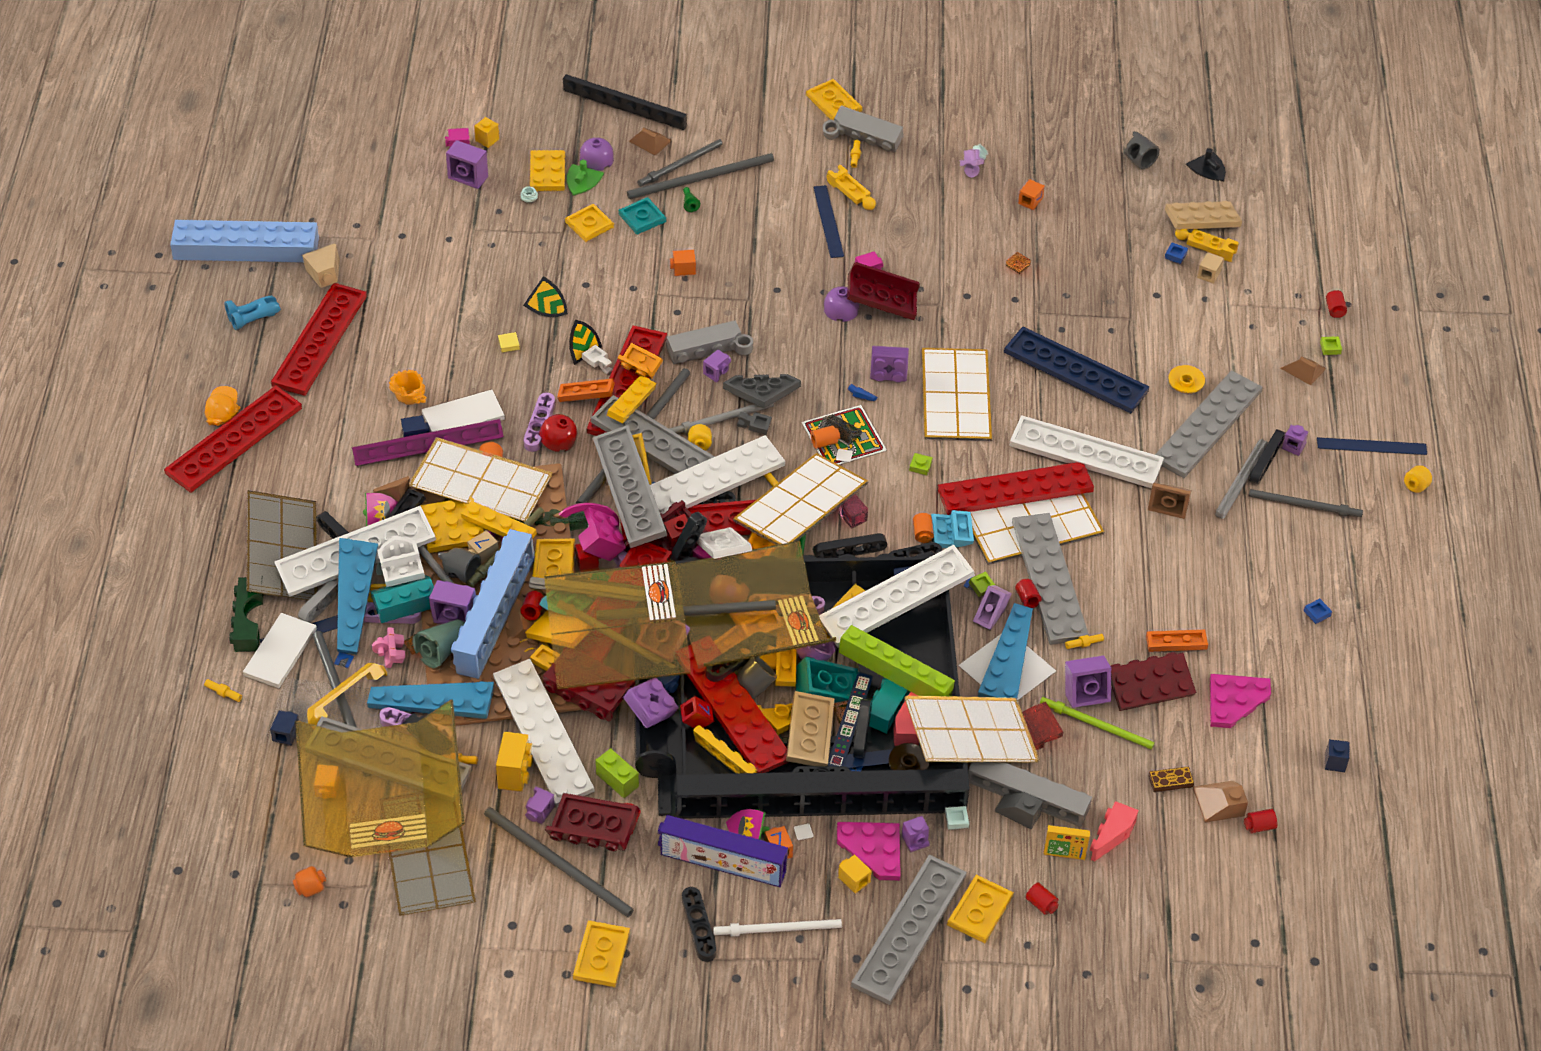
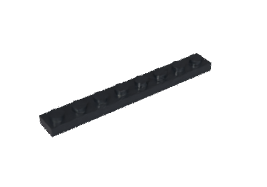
M565 74L563 77V91L674 128L685 130L687 127L686 113Z

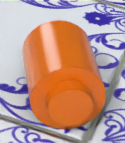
M833 425L813 430L810 433L815 449L837 444L838 439H840L839 430Z
M928 513L916 514L913 517L915 540L921 543H928L934 538L932 517Z

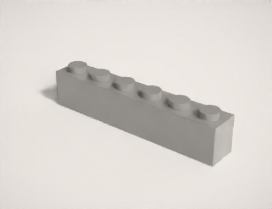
M972 762L968 769L969 783L1001 796L1026 792L1043 800L1042 812L1077 826H1082L1090 810L1092 797L1086 793L1073 790L1066 785L1058 784L1046 777H1040L1030 773L1028 770L1012 766L1007 762Z

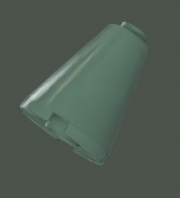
M457 619L419 631L414 635V650L416 654L420 652L423 657L420 660L431 668L440 666L451 655L452 644L454 641H457L459 629L461 626H464L465 622Z

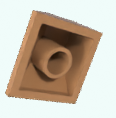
M1153 483L1148 510L1185 519L1192 490Z
M1235 781L1193 787L1205 822L1245 816L1248 800L1242 785Z

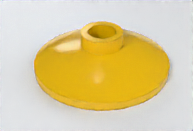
M1180 365L1170 371L1168 381L1179 392L1195 393L1203 388L1205 377L1196 367Z

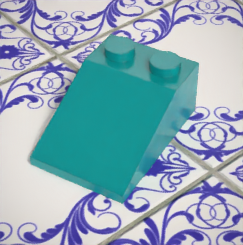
M806 656L796 666V691L834 698L835 705H847L858 669Z

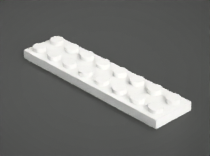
M1022 415L1009 445L1068 464L1078 462L1084 464L1088 470L1148 488H1152L1153 483L1156 482L1164 457Z
M765 435L653 483L650 487L659 512L664 514L675 502L679 503L683 500L685 507L690 508L785 466V460Z
M421 506L282 558L274 563L289 597L338 578L339 538L378 543V549H380L393 536L408 538L411 541L415 540L417 547L435 541L436 537ZM377 552L375 564L378 563V562H380L379 556H378V552Z
M952 545L819 615L818 621L839 648L841 636L851 625L867 633L975 576L974 570L958 549Z
M531 659L493 673V678L520 733L528 734L529 743H532L531 755H533V760L548 791L554 794L556 807L559 806L563 793L585 796L595 792L590 778Z

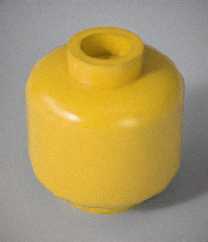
M696 424L689 429L688 441L706 451L712 444V432L708 426Z
M1418 465L1406 473L1404 483L1411 492L1420 493L1430 486L1433 477L1429 469Z

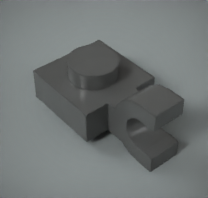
M740 411L737 426L743 428L749 426L750 431L767 435L772 417L756 412L751 416Z

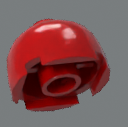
M563 414L549 416L543 422L539 431L542 444L555 452L570 450L578 434L574 421Z

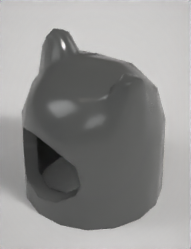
M1134 131L1132 133L1133 137L1127 143L1126 149L1123 152L1130 161L1144 170L1156 162L1160 149L1147 137Z
M453 548L446 553H438V557L442 560L445 574L451 578H459L466 584L475 574V570L481 565L479 554L463 548Z
M753 655L736 675L740 685L748 691L753 700L763 693L777 678L773 669L756 655Z

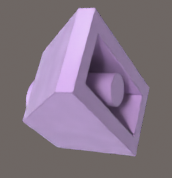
M996 585L988 586L973 622L991 630L1005 611L1012 593Z

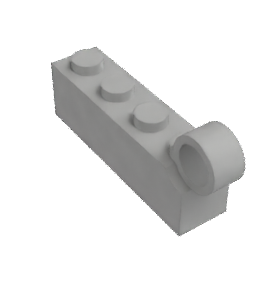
M840 106L834 120H828L823 124V134L827 139L833 140L840 134H845L855 140L860 139L870 145L880 146L887 151L892 150L896 152L904 136L902 126L844 106ZM830 127L836 128L834 132L826 131Z
M736 320L667 336V351L673 364L710 356L717 350L721 352L735 350L740 355H748L753 351L752 337L746 334L741 335Z

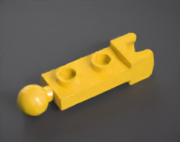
M838 165V173H834L831 170L827 172V182L834 188L837 187L856 205L863 202L864 209L873 210L875 208L876 201L870 197V192L849 175L848 170L842 165Z
M1178 229L1175 231L1177 239H1187V245L1218 255L1228 262H1232L1233 254H1236L1239 243L1229 238L1225 240L1197 229H1193L1191 233L1188 229Z

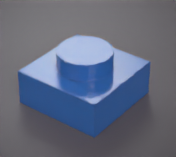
M1171 243L1165 253V259L1181 264L1188 252V248Z
M1321 599L1304 607V612L1315 624L1331 617L1332 614L1330 608Z

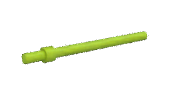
M1043 696L1040 700L1041 705L1054 709V712L1060 715L1062 713L1151 750L1154 747L1155 742L1067 707L1061 701L1055 702Z

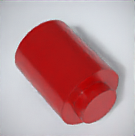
M1339 290L1330 291L1326 295L1329 314L1331 317L1341 318L1347 313L1343 292Z
M1022 579L1016 584L1015 590L1022 604L1029 608L1037 607L1042 598L1031 579Z
M538 591L528 592L520 609L521 615L527 620H536L543 608L539 604L544 596Z
M1266 809L1247 813L1246 818H1244L1246 830H1249L1251 833L1277 829L1278 823L1275 811L1273 809Z
M1039 882L1035 883L1025 896L1044 915L1048 913L1053 914L1059 906L1058 898Z

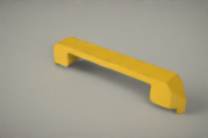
M367 663L308 708L307 718L311 729H315L321 716L327 718L328 715L323 707L366 675L369 680H377L383 675L387 676L388 673L384 666Z

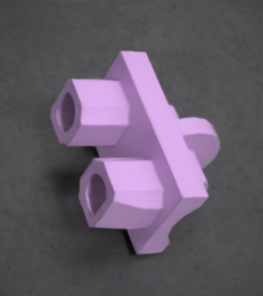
M980 149L965 150L964 160H960V166L966 165L964 171L968 177H976L980 171L978 165L984 164V158H980Z

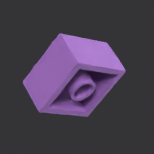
M456 140L446 152L448 178L479 189L488 177L487 151Z
M437 580L429 597L433 622L444 624L457 619L466 622L467 612L471 611L476 596L475 588Z
M1104 655L1065 661V696L1072 708L1111 702V666Z

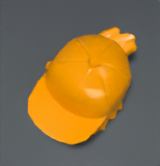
M398 371L397 374L395 373L390 378L389 389L395 394L398 401L406 405L426 402L423 378L417 371Z
M220 386L212 391L205 405L206 422L209 426L223 425L237 415L241 407L237 405L238 393L236 389Z

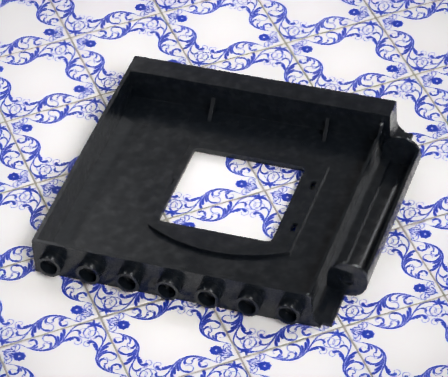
M921 553L915 557H895L892 554H881L877 557L858 558L850 554H844L837 558H817L813 555H804L798 559H778L775 556H764L760 559L741 560L733 556H727L720 560H700L696 557H687L681 561L672 562L670 584L672 592L682 593L681 601L673 600L674 607L714 604L709 596L710 584L717 575H727L736 578L735 582L739 585L743 582L749 588L750 593L745 602H748L749 597L753 594L819 596L825 601L823 612L825 613L832 609L854 584L867 591L893 577L894 569L914 566L933 555ZM949 590L867 632L871 636L955 680L950 699H960ZM647 600L637 604L635 609L648 608ZM730 613L673 617L690 627V631L680 649L708 637L715 642L736 627L730 617ZM778 614L779 618H783L782 614ZM809 615L812 625L816 626L819 622V615ZM633 619V642L636 643L640 635V619ZM767 635L770 639L769 646L776 649L777 638ZM633 651L635 686L647 681L648 671L657 664ZM676 658L670 663L676 665L674 669L679 674V687L674 693L669 695L673 697L679 709H677L673 716L648 728L642 724L634 713L635 767L642 776L658 778L659 816L670 815L681 819L730 818L737 812L746 809L765 812V817L945 813V808L966 806L967 809L970 787L967 762H930L927 770H891L889 764L863 766L861 771L793 772L796 767L810 765L789 762L766 773L736 774L699 745L694 737L693 730L695 728L682 722L680 705L694 696L703 701L705 700ZM732 659L726 660L729 665L735 664V661ZM858 663L860 673L873 676L866 699L872 700L875 691H880L884 677ZM741 668L736 670L734 673L737 675ZM713 713L714 722L704 727V729L710 730L717 740L724 741L731 751L738 752L746 762ZM895 721L887 734L869 726L866 752L890 750L896 747L894 746L893 732ZM831 736L830 738L829 756L832 751L836 736ZM853 736L848 754H853L855 736ZM779 737L786 748H788L789 737Z

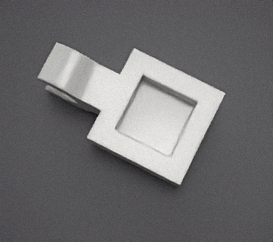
M597 345L582 353V359L594 368L599 365L605 374L612 372L613 369L609 367L612 362L608 359V354Z

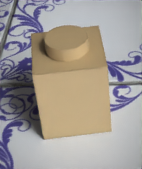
M1207 252L1199 265L1197 278L1214 284L1222 270L1224 258Z
M487 530L468 541V551L480 555L481 565L499 549L498 541Z

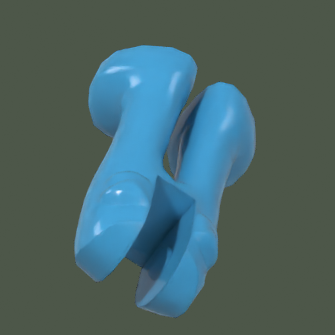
M272 295L259 298L243 306H236L232 300L224 302L228 319L232 322L235 330L241 329L244 325L257 319L274 316L275 313L281 310L279 303Z

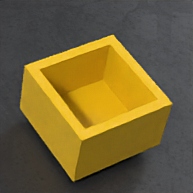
M503 733L496 762L498 789L522 792L524 784H528L529 772L527 770L528 767H532L533 755H531L532 743H529L528 734Z

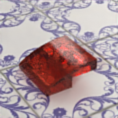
M1046 702L1035 705L1020 713L1033 751L1044 748V743L1063 737V730Z

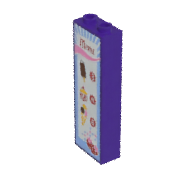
M670 815L666 816L664 822H660L658 834H660L658 840L660 855L781 888L787 871L788 847Z

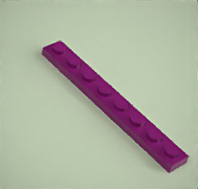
M494 419L352 447L355 466L429 452L436 440L461 446L504 436L501 420Z

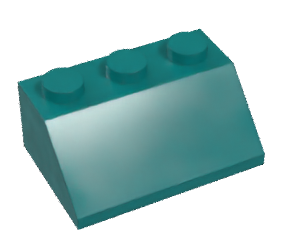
M425 575L423 579L371 590L370 595L380 622L385 623L430 610L429 597L434 585L431 578Z

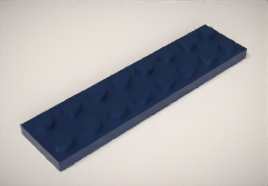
M1023 326L1004 348L1005 354L1130 414L1149 392L1150 386Z

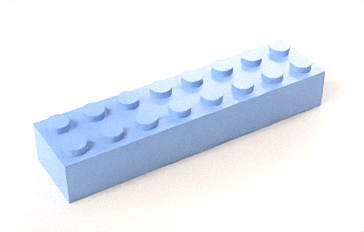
M175 220L170 246L173 260L304 262L303 254L317 250L319 233L317 222Z
M510 529L507 536L503 537L500 551L496 552L494 563L488 568L487 578L481 583L480 593L475 596L471 611L467 612L466 622L459 629V637L452 644L451 653L454 656L453 664L457 674L480 678L534 562L535 554L532 534Z

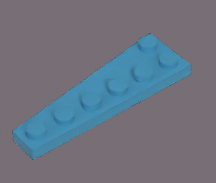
M339 538L337 652L358 654L378 543Z
M1014 603L979 688L978 697L987 700H1015L1017 704L1033 608Z
M481 681L371 687L367 706L368 708L375 709L391 707L407 712L487 719L495 686L494 682Z

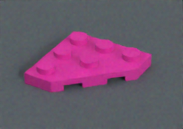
M1210 674V727L1232 728L1242 717L1245 718L1256 710V707L1261 703L1267 702L1271 696L1270 678Z
M837 822V844L842 849L845 848L852 856L855 854L873 872V876L878 880L900 881L899 823Z

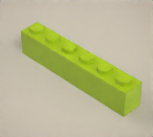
M853 625L841 636L840 654L921 698L950 699L952 696L955 680Z

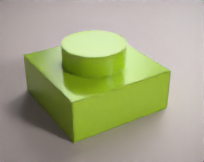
M1339 336L1321 337L1320 344L1323 355H1341L1342 347Z
M914 453L909 471L928 475L933 457Z
M986 571L970 578L968 582L978 597L985 595L988 586L995 585Z

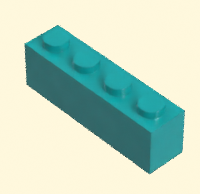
M884 677L880 691L876 690L872 698L870 727L887 734L905 702L904 698L908 697L910 691Z

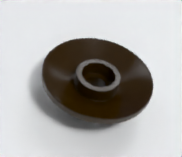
M912 743L896 746L890 752L888 759L891 770H927L930 763L926 762L921 746Z

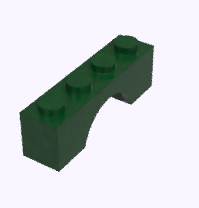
M238 577V585L234 586L236 601H233V613H235V616L231 617L233 632H230L229 640L230 644H233L235 652H256L260 644L258 623L250 621L247 615L255 607L263 605L264 594L246 591V577Z

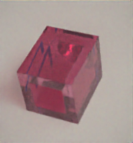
M854 494L839 504V515L852 529L867 521L868 508Z

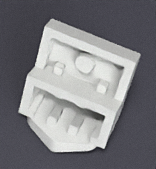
M393 536L380 549H377L386 587L425 578L415 540L411 541L408 538Z

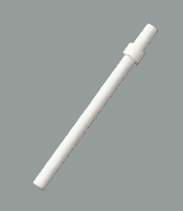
M841 919L753 925L734 923L730 924V926L713 927V934L731 935L733 937L747 933L841 928L842 924Z

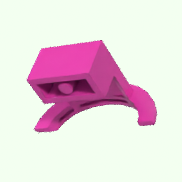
M578 503L566 507L559 513L560 516L567 518L571 514L584 511L589 527L578 536L583 551L611 561L626 548L623 535L619 530V517L609 507L596 503Z

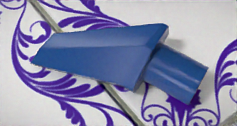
M853 384L848 387V390L853 393L852 396L855 398L870 401L877 400V396L863 388H857Z

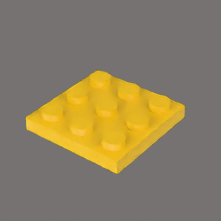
M449 500L420 505L436 537L435 541L427 543L429 553L468 547V541L484 532L482 527L462 519L461 513L469 504Z

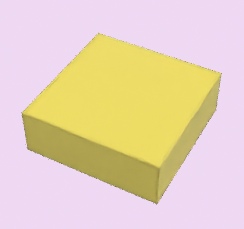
M516 332L498 335L501 352L520 350Z

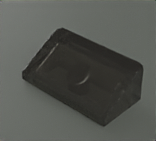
M834 414L823 417L819 427L820 429L833 425L835 428H838L840 433V439L838 440L847 446L851 445L862 434L860 429Z

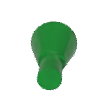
M685 187L683 189L684 209L687 212H695L700 208L701 203L691 193L689 187Z

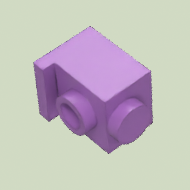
M720 350L715 351L703 361V374L717 383L719 376L728 371L731 358Z
M1291 425L1285 434L1282 449L1299 456L1307 443L1308 431L1304 430L1300 425ZM1291 441L1298 444V447L1291 445L1289 443Z
M535 787L534 797H530L526 804V818L532 822L536 821L543 824L555 806L554 794Z
M923 816L903 822L902 838L910 852L930 845L928 841L929 827Z

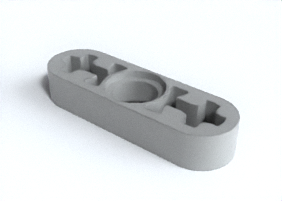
M338 580L328 581L302 606L298 618L311 623L338 597Z

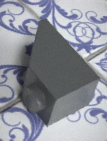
M1026 792L1006 794L997 805L995 812L1032 830L1041 815L1043 800Z

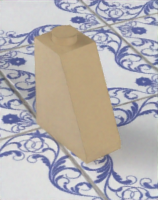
M335 243L302 255L306 271L321 288L338 282L340 259Z

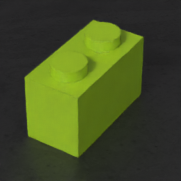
M611 748L595 760L596 775L621 797H627L639 787V772Z

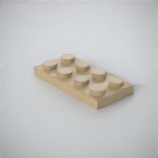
M1230 201L1166 204L1165 211L1176 230L1241 227L1242 224L1241 218Z
M798 691L794 692L786 761L810 766L828 765L834 698Z

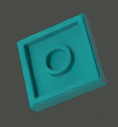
M649 197L618 210V214L636 235L666 222V216Z

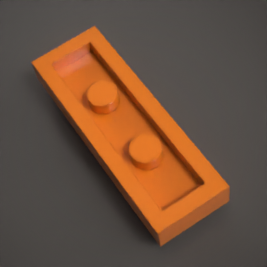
M611 378L560 384L557 398L559 402L612 397L615 383Z
M1205 629L1147 631L1146 633L1149 652L1208 649Z

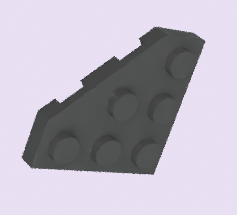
M769 374L754 375V378H743V375H735L723 382L724 390L762 408L768 407L801 387V380L788 374H780V377L769 378Z

